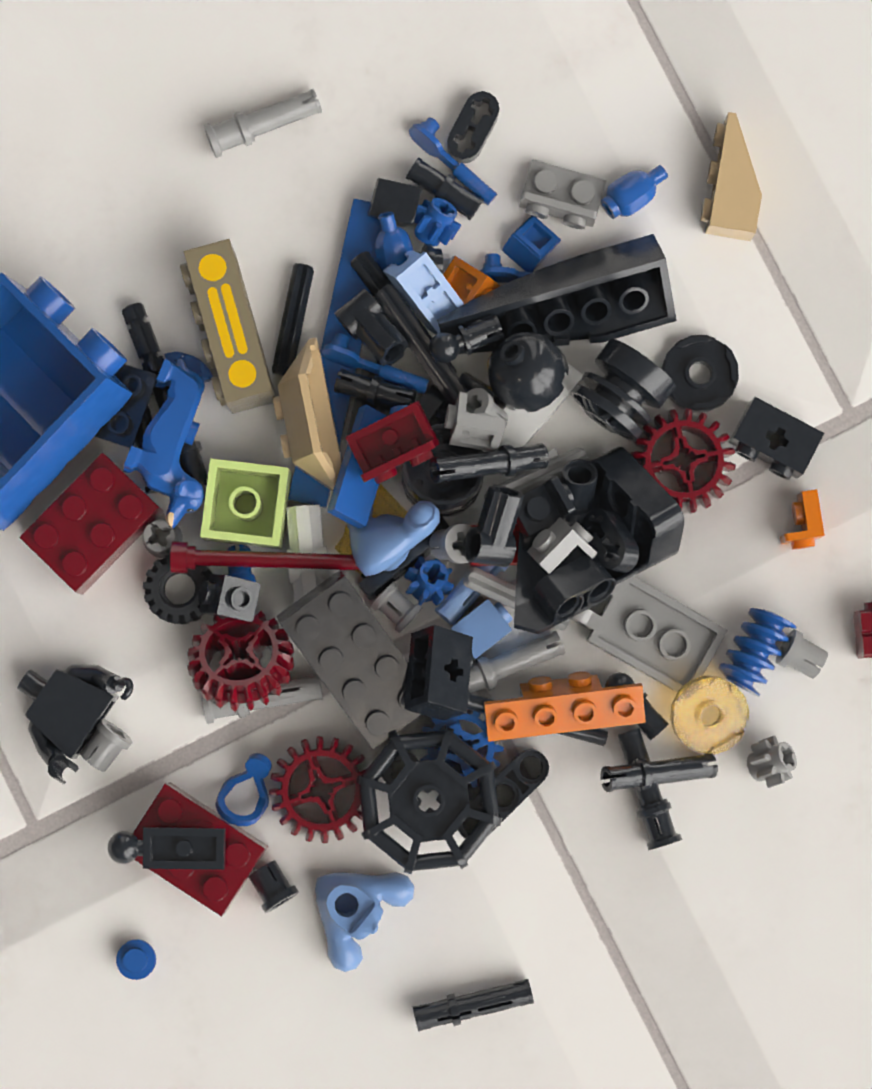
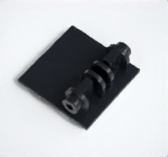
M124 364L114 375L133 394L125 405L99 429L94 437L131 448V446L134 447L157 383L158 374Z

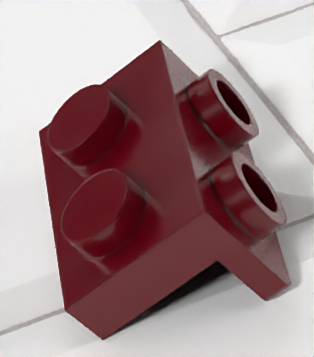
M419 401L345 437L363 472L360 475L363 482L374 478L376 484L396 476L398 472L395 467L407 461L414 467L434 457L431 449L440 444Z

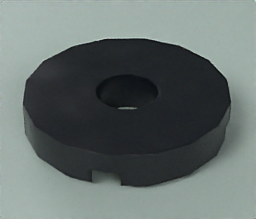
M691 335L678 341L666 354L661 367L676 385V388L668 398L679 408L691 409L693 413L709 412L721 407L732 396L739 380L738 362L732 350L727 345L716 340V338L708 335ZM703 364L708 367L710 379L707 383L697 384L692 381L689 375V369L692 365Z

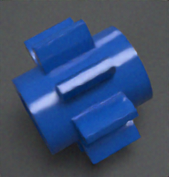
M434 198L431 202L424 199L421 205L418 204L414 223L417 224L414 229L415 236L422 243L431 244L433 247L438 246L440 242L443 245H447L450 239L453 240L461 227L460 223L454 221L457 216L456 208L441 198Z
M421 556L414 564L415 568L409 567L404 575L405 579L411 581L405 592L406 594H412L418 600V605L420 606L424 602L430 601L438 606L444 599V595H449L454 588V584L447 581L453 570L452 568H446L437 558L425 561Z

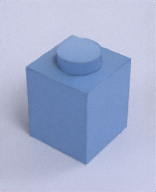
M487 599L451 627L450 630L473 637L472 654L475 660L512 631L508 623L513 618L500 602L493 605Z

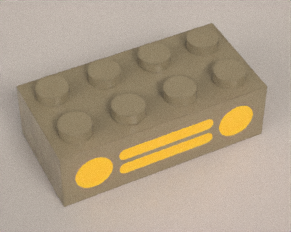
M230 239L183 251L186 263L181 264L180 269L190 295H196L197 301L190 302L196 325L199 326L201 332L206 331L207 338L201 340V345L210 368H216L218 376L211 378L217 400L220 401L221 406L227 405L232 414L273 403V397H276L238 259Z

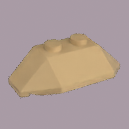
M317 338L308 339L277 385L279 396L273 397V404L277 420L284 419L287 434L280 435L284 458L292 457L295 467L333 491L342 459Z

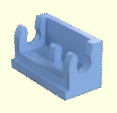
M413 250L405 253L407 260L399 266L390 264L383 272L427 330L438 334L440 330L437 320L461 307L464 303L426 252L423 251L420 254Z

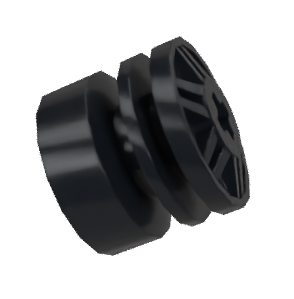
M610 339L595 359V363L605 376L601 377L592 372H585L582 380L589 388L576 384L570 395L584 409L585 413L600 426L612 433L619 434L630 441L636 442L642 434V430L635 422L648 426L652 420L647 411L641 406L642 403L660 409L674 391L676 385L660 367L639 351L617 339Z
M444 424L431 426L440 443L431 449L434 457L440 458L483 452L478 449L449 445L451 429L444 428ZM431 458L414 467L411 466L409 461L403 463L402 486L407 499L412 505L419 501L433 502L443 518H450L464 513L475 503L482 488L484 476L450 480L446 483L445 481L434 483L429 470L437 469V466H429Z

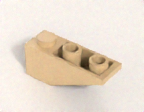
M728 112L724 123H717L713 146L719 147L717 161L711 160L709 165L707 184H713L711 199L704 198L700 221L707 222L705 234L751 241L756 234L762 193L737 114Z

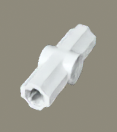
M300 505L286 508L290 549H287V552L328 554L327 546H324L320 505ZM288 568L290 584H293L294 603L328 579L330 571L328 569Z

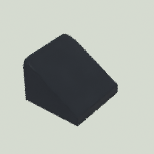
M378 178L367 216L379 220L378 216L380 214L393 212L397 227L404 228L410 226L415 219L422 189L413 185Z

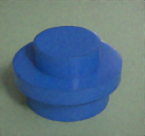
M134 939L126 942L121 946L116 956L118 970L123 976L132 980H140L147 977L156 965L155 950L144 940Z

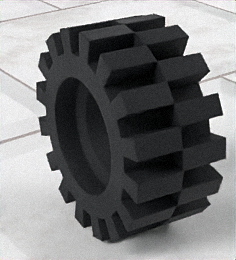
M170 554L164 555L165 558L161 560H156L153 563L152 569H148L146 573V582H143V589H145L144 599L148 603L149 609L160 619L172 624L185 625L200 620L201 616L205 613L199 612L201 606L198 600L201 584L207 579V575L213 574L207 566H196L195 570L188 569V573H171ZM176 574L188 575L195 585L193 597L184 604L172 603L165 593L167 581Z

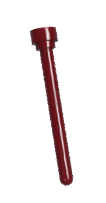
M172 541L171 573H188V569L195 570L196 566L328 570L359 569L352 554L196 550V546H189L188 542Z

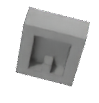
M459 392L455 405L448 404L445 415L444 428L451 429L449 445L484 451L497 450L504 434L505 419L493 417L483 412H466L468 393Z

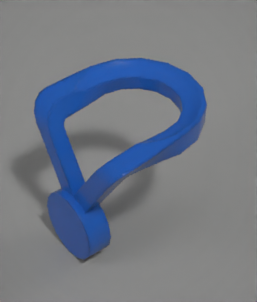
M251 754L245 763L246 771L226 780L218 793L215 802L216 810L221 818L236 826L253 825L261 818L269 805V796L263 778L267 777L270 773L272 764L268 757L263 754ZM253 777L259 793L255 811L247 816L234 814L225 804L226 796L236 784Z

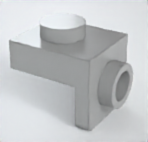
M561 517L549 529L541 531L535 537L532 547L527 551L549 574L577 545L592 559L597 555V552L588 544L593 537L577 522L570 527Z

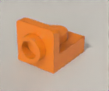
M456 256L443 274L464 304L501 286L489 276Z
M817 489L800 492L796 495L797 502H792L795 525H801L802 531L786 533L780 536L781 544L791 543L792 550L814 547L815 539L825 536Z

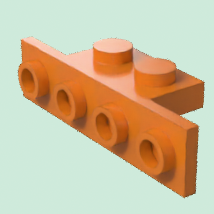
M575 672L569 674L568 678L553 680L546 676L534 677L528 683H520L521 698L484 702L488 742L646 723L642 683L602 688L597 674L591 675L588 672Z

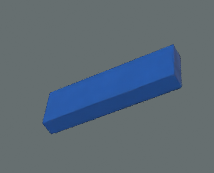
M367 404L359 407L351 434L386 417V415ZM348 444L327 512L360 529L367 526L379 484H376L374 478L363 482L360 476L363 472Z

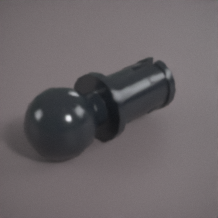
M496 315L465 328L459 325L457 326L459 333L457 335L441 332L433 336L429 343V352L436 361L450 363L456 359L462 349H465L469 356L472 355V350L504 340V334L500 332L502 327Z
M618 672L609 676L605 687L635 683L632 677L626 673ZM644 692L646 723L637 725L642 729L647 738L652 740L669 723L652 707L646 699L647 694Z

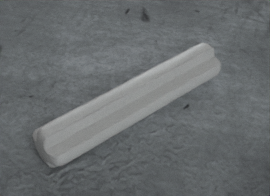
M577 448L549 461L545 469H531L498 485L506 486L525 494L543 485L555 476H558L561 481L562 469L569 461L575 459L590 461L583 448Z
M470 567L463 580L464 586L515 609V585L477 567ZM571 618L554 626V628L565 630Z

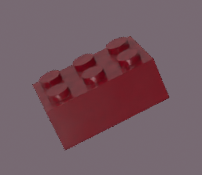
M102 452L19 538L71 589L83 595L144 533L146 526L156 521L164 510Z
M171 782L163 785L132 833L138 840H143L144 827L226 828L224 870L149 869L221 917L227 912L249 878V875H251L269 847L239 826L228 823L216 811ZM137 856L135 861L143 865V856Z

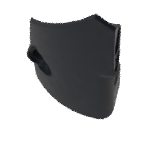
M616 447L590 461L575 459L564 465L561 483L566 484L571 490L575 512L565 518L564 521L570 527L575 522L582 526L587 513L594 508L616 512L638 545L639 557L635 567L627 573L606 569L601 565L596 556L592 559L577 545L549 574L527 552L540 532L524 539L519 530L514 628L539 635L601 603L613 592L617 584L678 553L684 528V515L680 506L623 447Z

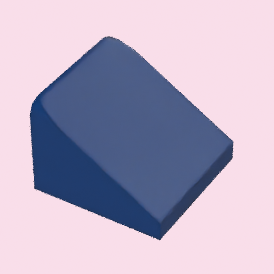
M531 216L511 234L502 251L525 272H533L560 243L561 239L540 220Z

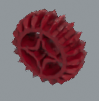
M672 409L668 412L669 423H666L665 419L658 414L654 417L657 430L649 424L642 427L643 433L649 439L639 437L636 442L633 441L637 447L643 449V452L634 451L630 454L637 461L641 462L643 468L670 494L681 510L682 503L686 502L687 510L692 514L697 511L696 500H699L700 504L707 509L711 506L708 493L717 499L724 495L716 484L718 483L723 486L731 484L732 479L722 474V472L735 470L736 465L734 463L724 461V458L735 454V449L731 447L722 449L721 444L725 443L730 436L728 433H724L718 438L715 436L714 432L720 426L718 421L713 422L709 428L705 427L703 424L707 419V414L702 412L696 422L691 421L692 410L685 409L682 420H679L678 413L675 409ZM682 431L690 432L700 437L710 450H696L688 444L686 436H683ZM670 433L672 439L670 442V455L660 458V460L651 461V454L656 441L665 434ZM679 450L685 453L684 458L688 455L691 460L696 459L686 467V473L679 470L680 466L677 468L674 463L669 464L679 456ZM713 462V471L709 481L704 487L695 491L693 485L695 481V468L705 463ZM654 473H670L677 478L679 487H682V492H677L664 486Z
M261 610L254 616V620L251 622L230 617L222 619L220 616H214V625L202 623L200 628L202 635H193L191 640L193 647L188 648L187 657L189 665L187 668L189 675L193 678L194 688L197 691L201 690L202 696L206 701L214 699L216 706L220 709L227 702H230L231 709L236 713L240 704L246 703L247 708L252 711L254 701L260 700L267 706L269 693L280 696L282 692L280 684H289V671H292L294 668V659L292 657L294 649L293 644L288 641L289 637L284 628L279 629V623L275 617L266 620V615ZM268 647L272 652V656L268 665L264 668L260 664V659L263 657L262 652ZM219 651L222 659L218 662L219 667L213 672L210 668V663L215 653Z
M323 736L316 737L317 748L312 750L307 739L301 740V747L304 753L300 755L294 747H289L287 752L293 761L288 763L286 760L279 758L276 762L279 767L285 769L284 775L272 773L270 779L273 781L281 782V788L269 789V795H281L282 802L272 805V810L275 812L285 807L288 814L279 820L280 824L285 825L293 819L296 824L292 828L291 834L294 836L301 831L302 827L307 828L305 836L307 842L313 840L315 831H321V842L328 843V831L334 830L337 840H342L344 833L341 826L346 825L354 833L358 830V827L351 819L356 816L362 820V810L359 809L361 805L359 784L356 783L358 775L361 776L366 771L364 769L360 772L357 767L358 764L365 760V756L360 754L352 761L348 756L353 751L354 746L347 744L341 753L337 751L339 738L336 737L332 739L330 749L324 748ZM317 756H327L340 761L348 768L350 773L334 778L329 777L319 765ZM303 762H306L310 777L309 785L303 791L291 795L290 784L293 774ZM315 770L324 784L342 782V784L333 787V792H328L331 795V798L328 799L330 809L326 800H323L321 795L303 797L304 794L312 792V787H316L314 784L315 780H317ZM355 784L354 801L348 812L339 818L335 804L336 793L342 788ZM306 802H315L322 808L328 822L312 821L304 817L295 806Z

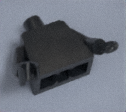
M71 665L65 671L56 669L48 681L31 669L24 675L17 689L34 700L25 714L30 720L28 731L38 754L47 764L48 773L51 777L65 784L66 781L62 778L63 771L67 767L74 772L78 771V765L68 758H78L80 752L96 732L98 722L107 716L118 700L119 696L115 693L122 691L126 685L125 691L120 697L122 700H127L131 696L134 685L130 678H121L99 665Z

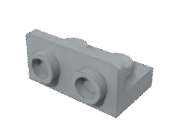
M532 159L519 207L526 208L525 212L536 218L547 219L548 215L563 219L562 223L571 228L585 229V226L593 227L607 180Z

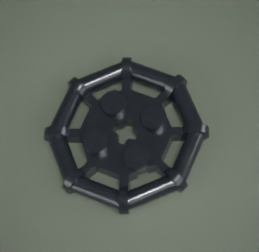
M446 727V730L398 735L395 732L390 735L391 740L361 776H357L356 783L359 784L364 830L361 835L364 840L369 839L402 866L404 873L412 874V871L460 866L463 869L468 866V860L496 825H501L502 818L499 817L494 769L497 767L494 761L489 762L453 732V728ZM440 747L437 759L413 762L407 750ZM448 749L475 771L463 777L445 762ZM400 755L405 767L393 782L387 784L378 781L397 756ZM478 778L482 812L471 809L469 803L468 784ZM375 789L388 793L390 817L380 823ZM422 790L426 793H430L432 790L437 791L439 795L436 801L440 804L438 809L434 810L429 807L426 811L421 810L419 806L422 800L418 797L419 793ZM471 817L480 820L461 845L458 846L453 835L466 818ZM392 825L398 827L413 840L410 852L383 830ZM446 840L451 851L418 854L421 842Z

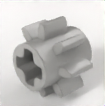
M771 736L751 745L753 753L747 757V767L749 773L756 781L766 780L767 787L771 788L793 778L790 771L796 768L797 759L793 748L788 743L781 742L778 744L776 736Z

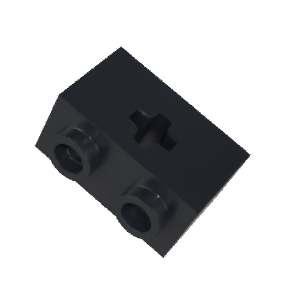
M754 397L749 402L728 443L736 446L735 453L752 462H755L758 458L771 465L769 471L773 474L790 480L791 476L797 479L804 474L825 433ZM777 433L780 436L778 442L783 446H778L773 450L769 447L771 441L766 437Z
M437 625L411 633L404 710L442 721L467 713V706L470 701V668L473 663L472 636Z

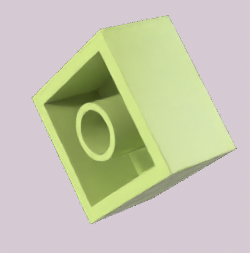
M210 458L200 537L205 541L282 550L287 515L286 508L288 507L292 475L290 469L287 467Z

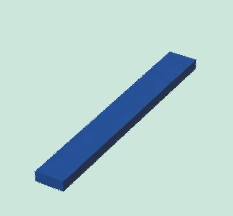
M353 199L320 350L339 449L351 396L335 393L334 385L336 378L341 379L338 376L341 368L356 373L357 368H348L326 359L322 354V350L326 344L334 339L336 333H343L350 338L348 350L355 352L359 356L363 343L359 339L355 340L334 315V312L364 288L372 295L351 267V261L360 253L368 251L377 262L375 242L377 235L381 231V226L378 219L367 216L371 202ZM295 467L288 500L308 505H320L322 508H327L331 490Z

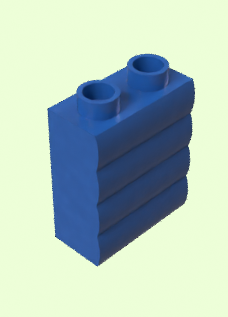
M1 272L0 530L4 531L27 509L34 498L60 474L67 463L92 440L99 429L125 405L133 393L114 375L127 362V359L109 340L94 328H91L79 340L63 324V321L76 308L59 290L42 276H39L27 289Z

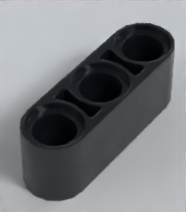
M529 749L520 752L495 776L496 786L507 784L514 793L510 804L498 806L499 817L502 818V822L548 776V760L539 751ZM528 756L538 758L542 766L540 774L532 779L523 777L519 768L521 761ZM479 792L469 803L471 809L482 812L481 793ZM462 823L458 831L463 838H466L469 833L464 829Z

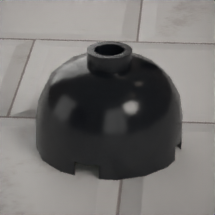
M520 332L504 338L495 347L489 358L487 376L494 394L508 409L513 411L515 409H525L527 412H536L550 405L564 389L562 381L565 377V372L567 375L569 373V366L562 351L546 336L534 332Z

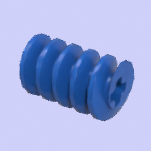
M750 608L748 614L755 623L743 622L740 626L748 637L737 635L734 637L733 641L740 651L727 650L726 656L733 664L721 663L718 669L734 685L753 695L760 696V693L753 687L754 682L767 684L768 680L760 672L761 669H775L768 656H782V651L775 645L776 641L789 643L790 638L782 630L784 627L793 629L797 627L789 620L769 610Z

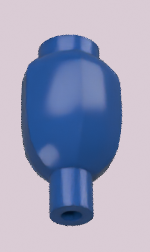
M658 165L648 173L635 170L621 176L608 186L606 197L601 199L603 209L612 219L618 216H631L654 198L656 185L668 178L666 170L661 165Z
M385 212L378 216L381 231L376 238L375 251L377 263L382 271L390 264H396L397 266L403 264L407 260L405 253L413 250L408 233L404 229L397 227L393 212Z

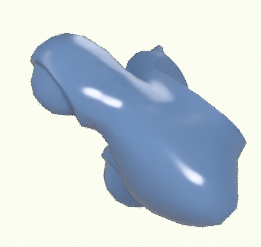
M419 501L409 509L405 518L389 514H381L373 518L372 506L366 527L358 529L347 522L345 523L349 529L350 546L356 566L365 576H371L382 571L395 570L406 559L409 551L433 532L440 522V512L433 502Z
M338 872L317 878L315 887L316 902L326 934L327 957L334 968L343 972L357 969L363 956L360 945L352 937L361 940L369 934L377 932L378 923L383 914V909L380 906L382 900L393 907H405L413 899L415 886L408 876L398 872L383 875Z

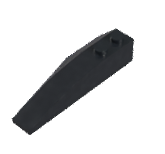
M654 234L581 254L544 267L479 296L437 320L440 333L447 332L457 335L459 334L457 326L462 325L465 328L496 315L502 327L500 332H503L504 338L515 333L534 332L546 336L556 346H566L570 344V341L589 339L590 344L603 343L610 339L620 338L677 321L666 257ZM499 340L474 349L472 353L492 352L501 341ZM465 349L459 352V354H467Z

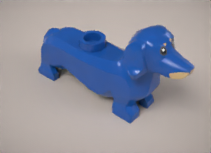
M164 359L157 377L156 388L163 390L166 386L169 387L166 395L167 400L147 426L143 435L142 449L131 446L124 463L123 472L130 474L137 470L142 475L149 489L170 498L165 520L168 526L174 529L185 513H195L199 510L204 500L205 492L203 486L182 470L179 458L184 443L192 446L200 423L193 420L205 388V383L199 374L186 367L183 359H178L175 364Z

